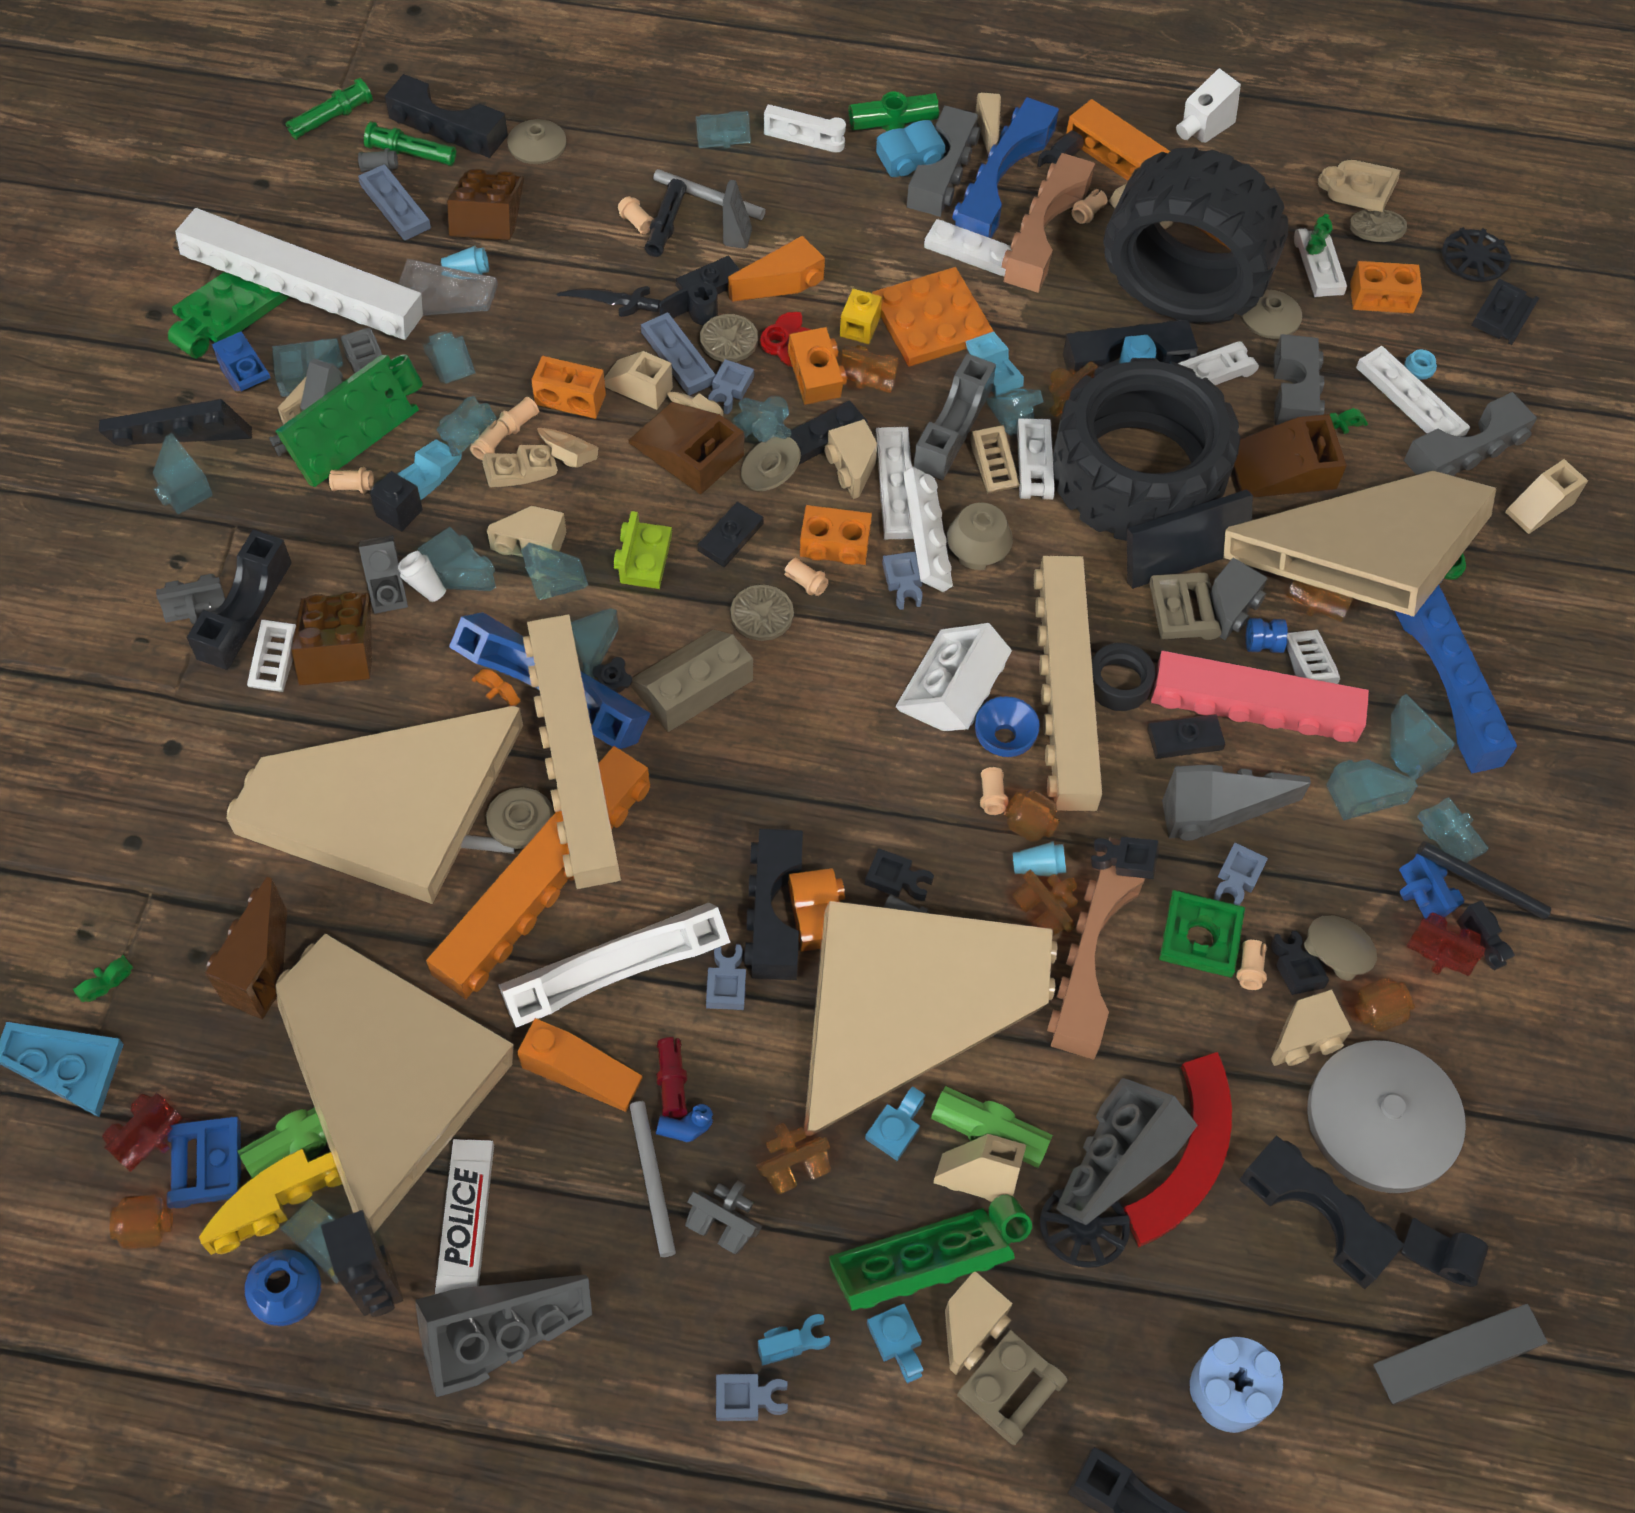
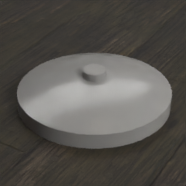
M1377 1040L1350 1045L1338 1051L1324 1064L1315 1077L1309 1092L1308 1121L1319 1150L1339 1173L1365 1188L1385 1193H1405L1424 1188L1439 1179L1453 1165L1462 1149L1466 1130L1465 1113L1454 1084L1435 1062L1408 1046Z

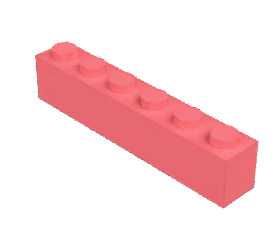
M1161 651L1155 670L1151 703L1159 704L1168 709H1185L1195 711L1200 715L1217 714V716L1230 718L1236 722L1247 721L1262 724L1272 729L1283 728L1299 731L1304 735H1320L1334 738L1339 742L1351 741L1357 743L1366 726L1369 690Z

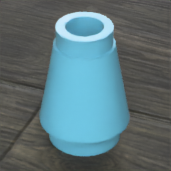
M472 246L441 258L445 277H482L483 273L489 272V262L484 247L477 248Z
M1053 841L1021 850L1020 852H1013L1015 874L1057 877L1059 873H1066L1063 844L1054 845Z

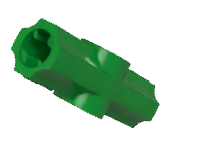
M891 91L884 94L880 101L851 104L848 107L851 130L882 127L884 130L889 131L892 129H903L906 123L938 119L939 107L936 93L906 97L900 92Z

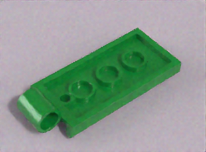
M223 272L172 307V312L182 321H177L171 326L168 332V340L191 357L200 358L208 350L209 339L216 343L241 332L286 301L290 296Z
M380 355L276 430V433L308 484L316 487L329 477L331 470L342 468L419 411L418 406L410 404L406 396L418 391L423 386V381L408 355H399L393 359H390L388 355Z
M1008 1194L1000 1195L991 1202L989 1215L984 1208L834 1254L829 1256L830 1265L851 1310L871 1308L879 1302L897 1296H909L919 1289L938 1283H950L957 1277L976 1271H987L995 1265L1015 1259L1014 1252L1008 1244L1026 1239L1032 1230V1221L1016 1198Z

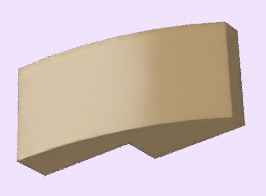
M519 445L516 454L485 453L482 463L489 487L526 484L556 475L558 469L554 456L551 455V447L549 445Z

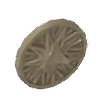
M1385 209L1383 212L1362 210L1351 217L1350 229L1362 239L1374 242H1388L1403 237L1407 231V221L1401 215Z
M722 314L711 318L704 324L700 332L701 347L714 360L724 362L726 359L738 362L748 358L755 351L758 345V331L754 324L745 317L735 314Z
M754 585L742 590L733 599L730 609L732 624L737 631L749 639L758 641L773 640L783 635L791 626L794 617L793 604L787 594L777 587L769 585Z
M525 787L509 789L499 794L490 803L486 813L488 830L492 837L503 846L515 849L525 848L554 815L553 806L548 798L537 790Z

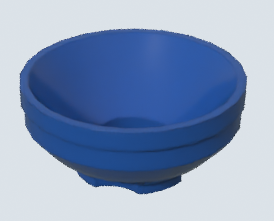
M1004 696L991 699L979 709L976 716L975 731L980 744L986 750L998 756L1014 757L1024 754L1033 746L1039 734L1040 724L1036 712L1029 704L1015 697ZM1000 729H1008L1013 732L1015 739L1010 743L1000 742L996 739L995 732Z
M276 1250L266 1254L252 1266L245 1282V1297L251 1312L260 1321L273 1326H287L299 1322L314 1309L321 1293L319 1270L312 1260L295 1250ZM280 1270L288 1272L290 1283L284 1291L280 1293L268 1291L267 1280L272 1273Z

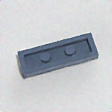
M385 164L358 176L361 187L404 241L431 229L428 217Z
M668 312L641 324V333L661 359L672 363L673 376L689 396L712 385V381L716 376Z

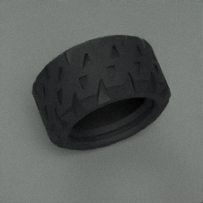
M1196 147L1175 148L1168 154L1160 152L1146 159L1132 173L1105 230L1103 240L1105 259L1111 273L1117 276L1118 284L1131 297L1136 298L1145 307L1160 315H1165L1178 321L1188 320L1189 323L1195 324L1200 322H1210L1211 324L1226 322L1233 319L1235 314L1242 316L1247 313L1264 296L1288 236V217L1282 214L1285 207L1274 187L1270 188L1265 182V177L1249 164H1243L1235 160L1233 156L1215 150L1202 151ZM1160 222H1181L1201 228L1220 239L1231 250V253H1213L1193 248L1173 237L1162 227Z
M1132 358L1130 362L1120 363L1117 360L1100 366L1095 370L1094 378L1086 375L1072 388L1069 400H1066L1064 403L1053 453L1054 481H1059L1057 491L1070 510L1077 509L1080 512L1079 519L1098 532L1106 530L1113 533L1115 539L1127 541V528L1222 498L1238 455L1241 438L1238 433L1239 422L1230 403L1225 402L1222 391L1208 378L1201 379L1196 376L1193 369L1172 361L1168 364L1159 362L1156 358ZM1138 427L1154 430L1166 435L1180 445L1188 455L1191 464L1170 473L1151 474L1135 471L1112 459L1103 450L1098 442V438L1108 432L1121 428Z

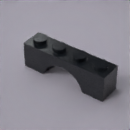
M403 74L385 95L389 119L468 149L473 153L491 158L508 136L505 113L480 103L472 108L461 111L442 109L432 103L429 84Z
M1167 321L1163 323L1139 324L1136 326L1068 333L1066 335L1063 358L1071 383L1079 382L1086 375L1094 378L1095 370L1098 367L1119 359L1125 337L1148 335L1155 344V358L1159 362L1170 364L1172 361L1180 363L1196 357L1198 347L1189 321Z
M252 530L237 554L236 575L226 600L215 611L203 610L186 637L196 660L225 670L229 669L292 564L284 539Z
M759 829V841L751 842L750 864H757V875H749V897H755V909L748 908L747 931H754L753 943L746 942L745 965H752V979L797 980L799 931L784 924L774 913L771 904L775 895L784 886L788 885L789 874L801 873L802 830Z
M1277 1135L1239 1179L1269 1206L1284 1201H1299L1309 1204L1320 1211L1331 1224L1335 1234L1336 1250L1333 1262L1364 1289L1376 1280L1404 1246L1397 1239V1234L1390 1226L1383 1222H1377L1365 1211L1364 1205L1357 1198L1342 1192L1333 1184V1179L1327 1172L1318 1167L1314 1168L1302 1157V1153L1294 1144L1289 1141H1283Z
M363 1210L320 1225L334 1274L364 1316L371 1314L372 1317L387 1314L395 1309L394 1304L404 1301L390 1255L384 1245L378 1247L370 1221Z
M1096 1447L1086 1456L1067 1493L1098 1513H1189L1155 1494L1135 1476L1133 1470Z

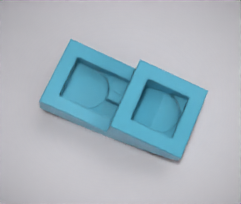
M995 332L966 341L969 354L996 364L992 388L995 396L1023 387L1024 376L1008 359L1009 349Z
M435 439L415 452L414 463L398 473V475L418 487L420 499L422 500L452 472L461 460L462 453Z

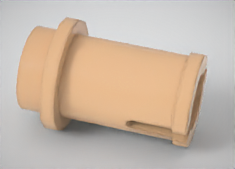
M1095 189L1084 200L1077 201L1072 210L1074 220L1080 224L1092 221L1094 214L1107 204L1106 194L1102 190L1099 192V189Z
M630 196L622 199L618 205L620 216L623 219H628L641 234L648 233L653 218L640 207L638 199Z
M525 397L511 410L501 412L497 422L501 421L507 427V435L517 434L520 431V426L539 413L538 406L531 398Z
M491 420L479 437L477 436L472 439L471 453L480 460H483L485 453L495 454V448L508 434L507 427L501 421Z
M360 467L359 470H331V474H329V485L332 491L359 490L361 494H365L367 490H372L374 486L373 472L366 470L365 467Z
M798 558L792 559L785 568L786 573L784 575L804 587L808 595L819 596L828 586V579L825 578L824 572H816Z
M989 767L981 772L983 797L980 799V805L985 813L989 815L1003 813L1009 803L1008 797L1004 795V773L1002 769L997 767Z
M1247 940L1242 944L1241 969L1237 971L1236 977L1240 981L1241 987L1248 990H1258L1262 988L1263 983L1267 980V974L1264 972L1267 946L1259 940Z

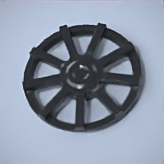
M1463 227L1446 238L1442 247V256L1448 268L1456 275L1475 282L1492 281L1501 277L1507 271L1511 261V255L1504 245L1505 241L1503 239L1499 240L1494 235L1487 233V229L1465 230ZM1470 236L1479 237L1477 243H1474ZM1462 237L1467 245L1458 242L1455 239ZM1484 239L1492 242L1487 246H1483ZM1448 246H1453L1462 250V252L1447 253ZM1495 248H1499L1502 254L1493 253L1489 251ZM1462 258L1463 264L1457 269L1450 262L1451 259ZM1490 259L1504 261L1503 267L1500 268ZM1485 264L1495 272L1494 275L1485 277L1483 270ZM1467 267L1477 269V277L1463 272Z
M1065 1188L1057 1189L1053 1192V1195L1046 1201L1042 1209L1040 1230L1046 1245L1057 1257L1074 1266L1093 1268L1106 1265L1121 1255L1129 1240L1130 1220L1118 1201L1111 1205L1118 1216L1100 1218L1098 1215L1085 1225L1070 1217L1050 1213L1054 1204L1060 1201ZM1047 1222L1066 1224L1068 1228L1049 1236ZM1121 1225V1239L1103 1230L1102 1227ZM1069 1236L1075 1241L1070 1257L1055 1246L1056 1243ZM1098 1237L1116 1246L1115 1251L1105 1258L1097 1242ZM1090 1244L1096 1261L1077 1260L1081 1246Z

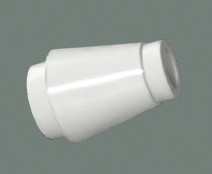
M419 551L408 554L399 563L400 577L430 602L437 601L445 594L446 588L443 586L427 555H422Z

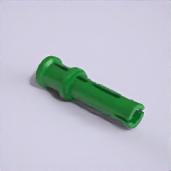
M357 78L354 80L353 85L342 91L339 89L333 91L332 97L327 101L318 104L296 118L288 120L285 124L291 136L296 140L340 114L349 115L352 113V109L357 106L373 102V97L366 83L361 78Z
M370 121L364 133V146L369 149L374 147L381 149L390 148L391 151L395 150L397 154L401 152L440 162L448 166H453L456 159V147L408 136L399 128L394 127L391 130L380 127L376 122Z

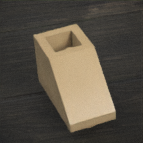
M645 351L630 355L616 361L604 378L605 387L657 410L667 397V393L673 388L672 363Z
M865 420L829 430L828 445H825V454L829 463L835 464L842 488H847L853 499L860 496L876 464L877 442Z
M1563 459L1543 472L1507 508L1506 513L1530 534L1572 506L1588 480Z
M530 506L492 523L487 529L490 549L502 555L512 554L528 558L534 562L555 564L566 535L564 513Z
M1332 990L1296 1002L1287 1017L1271 1057L1274 1066L1287 1062L1288 1066L1297 1065L1307 1060L1309 1054L1321 1051L1323 1055H1327L1344 1046L1343 1042L1352 1029Z
M986 1134L943 1153L934 1183L954 1191H962L979 1196L991 1202L1000 1195L1008 1194L1013 1196L1026 1145Z
M973 1272L948 1301L945 1309L949 1367L955 1375L963 1366L971 1370L985 1353V1350L981 1347L989 1335L997 1339L1011 1322V1319L1006 1315L1009 1313L1012 1303L977 1272Z

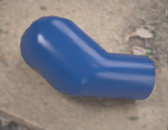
M698 1104L693 1107V1111L681 1120L660 1115L655 1134L683 1142H691L709 1130L713 1123V1112L709 1106Z

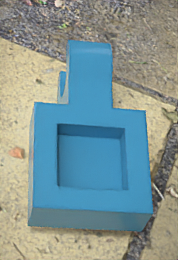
M912 1086L898 1110L887 1104L867 1132L865 1140L898 1161L919 1131L920 1125L912 1121V1119L923 1105L925 1094Z
M905 1304L867 1319V1326L883 1361L895 1357L907 1384L921 1378L923 1368L913 1349L920 1346L922 1340Z
M821 1314L810 1316L804 1322L803 1328L800 1331L798 1329L788 1331L787 1327H779L764 1333V1339L758 1340V1352L762 1366L801 1355L802 1351L820 1350L829 1346V1336L815 1338L811 1334V1329L814 1326L824 1324V1316Z

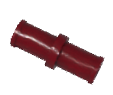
M666 1037L657 1042L660 1071L656 1075L657 1084L661 1086L662 1115L669 1117L670 1112V1118L675 1119L687 1114L684 1084L688 1080L687 1071L682 1067L681 1040L676 1038L674 1044V1037Z

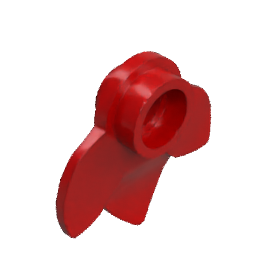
M788 312L779 316L776 324L768 326L762 332L760 344L765 352L771 355H778L784 364L792 367L788 354L789 336L793 333L811 329L802 327L801 312ZM772 340H779L780 343H773V342H771V341H772Z

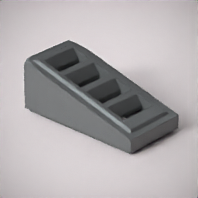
M730 180L723 198V243L725 246L745 249L749 244L752 226L736 180Z
M365 328L341 337L344 352L354 374L382 355L371 328Z

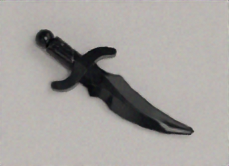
M648 286L639 287L632 295L625 292L617 293L607 289L593 288L572 289L556 294L557 296L592 299L610 305H623L624 307L618 310L621 317L632 315L639 309L659 312V303L661 302L658 299L644 297L650 294V287Z

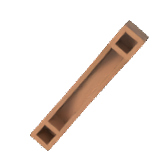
M1061 153L1056 164L1051 163L1047 178L1040 185L1038 197H1034L1032 200L1029 215L1025 214L1020 232H1016L1014 235L1011 250L1005 252L1001 266L1006 269L1003 282L1039 293L1048 274L1053 251L1047 241L1044 228L1055 216L1072 208L1077 201L1085 199L1091 185L1096 163Z
M1109 838L1113 845H1120L1121 840ZM1097 852V855H1096V856H1103V855H1105L1106 853H1105V852ZM1111 866L1104 870L1093 868L1099 871L1097 881L1090 879L1084 901L1091 902L1088 913L1081 911L1075 929L1076 933L1082 934L1079 945L1071 944L1066 965L1072 966L1069 978L1062 976L1056 997L1063 999L1060 1011L1053 1009L1047 1028L1048 1032L1054 1033L1051 1047L1093 1060L1099 1050L1109 1014L1096 978L1095 951L1097 939L1108 920L1125 904L1138 897L1145 878L1116 875V866Z

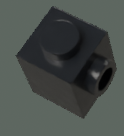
M390 471L382 480L377 481L370 492L376 517L401 532L423 510L418 487L393 471Z

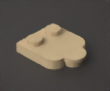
M1347 160L1341 162L1338 167L1331 166L1325 168L1318 178V185L1320 188L1328 191V196L1333 201L1361 207L1368 211L1383 212L1399 180L1400 170L1357 160Z

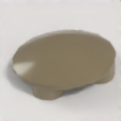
M1335 915L1321 916L1313 920L1310 925L1308 938L1304 943L1306 951L1313 956L1319 957L1326 965L1333 968L1339 978L1351 981L1356 975L1365 974L1373 969L1377 961L1376 947L1361 927L1348 919Z

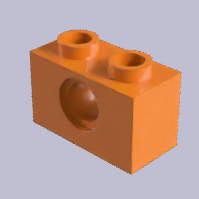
M827 327L790 334L788 354L804 405L840 398L842 387L847 382L846 373L843 365L838 366L836 359L838 357L837 344L834 338L830 339ZM813 364H821L824 367H816Z

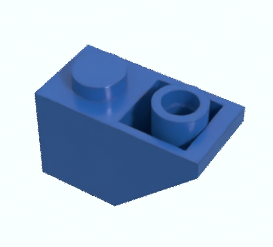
M242 331L212 344L220 369L234 391H243L271 378Z

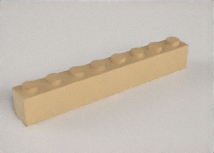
M1043 556L1040 569H1035L1034 589H1040V597L1036 598L1035 610L1036 617L1042 618V626H1038L1037 642L1038 646L1044 647V655H1040L1039 672L1040 675H1045L1046 684H1042L1041 702L1042 705H1047L1048 714H1044L1043 733L1050 737V745H1046L1045 763L1046 766L1052 767V776H1048L1047 794L1048 797H1054V810L1097 811L1102 797L1084 560L1083 556Z
M568 614L527 622L530 636L523 637L526 657H534L535 663L534 666L528 667L532 688L539 686L540 696H535L534 702L537 717H545L546 726L539 727L543 749L550 748L552 755L551 758H545L549 780L556 779L558 788L551 790L554 811H562L563 821L557 822L560 844L568 843L570 853L562 855L566 877L574 876L577 889L621 881L570 616Z

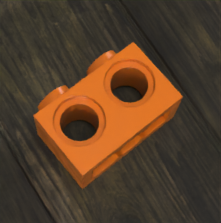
M1358 261L1350 281L1353 310L1414 313L1422 295L1419 265Z
M541 357L531 379L534 401L537 405L596 419L606 396L604 370L551 357Z
M806 505L800 537V557L817 561H838L848 565H866L872 513Z

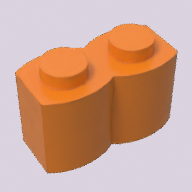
M833 868L789 874V894L796 930L799 931L798 943L801 952L821 949L825 909L830 901L840 902V900L845 899L842 878L836 879Z

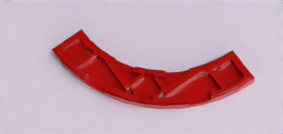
M1218 1052L1183 1063L1181 1066L1189 1092L1192 1119L1198 1126L1189 1136L1179 1164L1164 1183L1149 1195L1124 1207L1126 1215L1129 1216V1226L1138 1248L1159 1239L1181 1224L1204 1200L1224 1164L1232 1129V1103L1226 1072Z

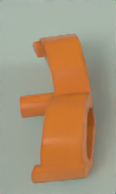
M482 669L472 678L473 682L477 681L492 689L486 694L489 700L499 693L509 705L508 707L516 706L521 702L513 687L508 682H504L490 669Z

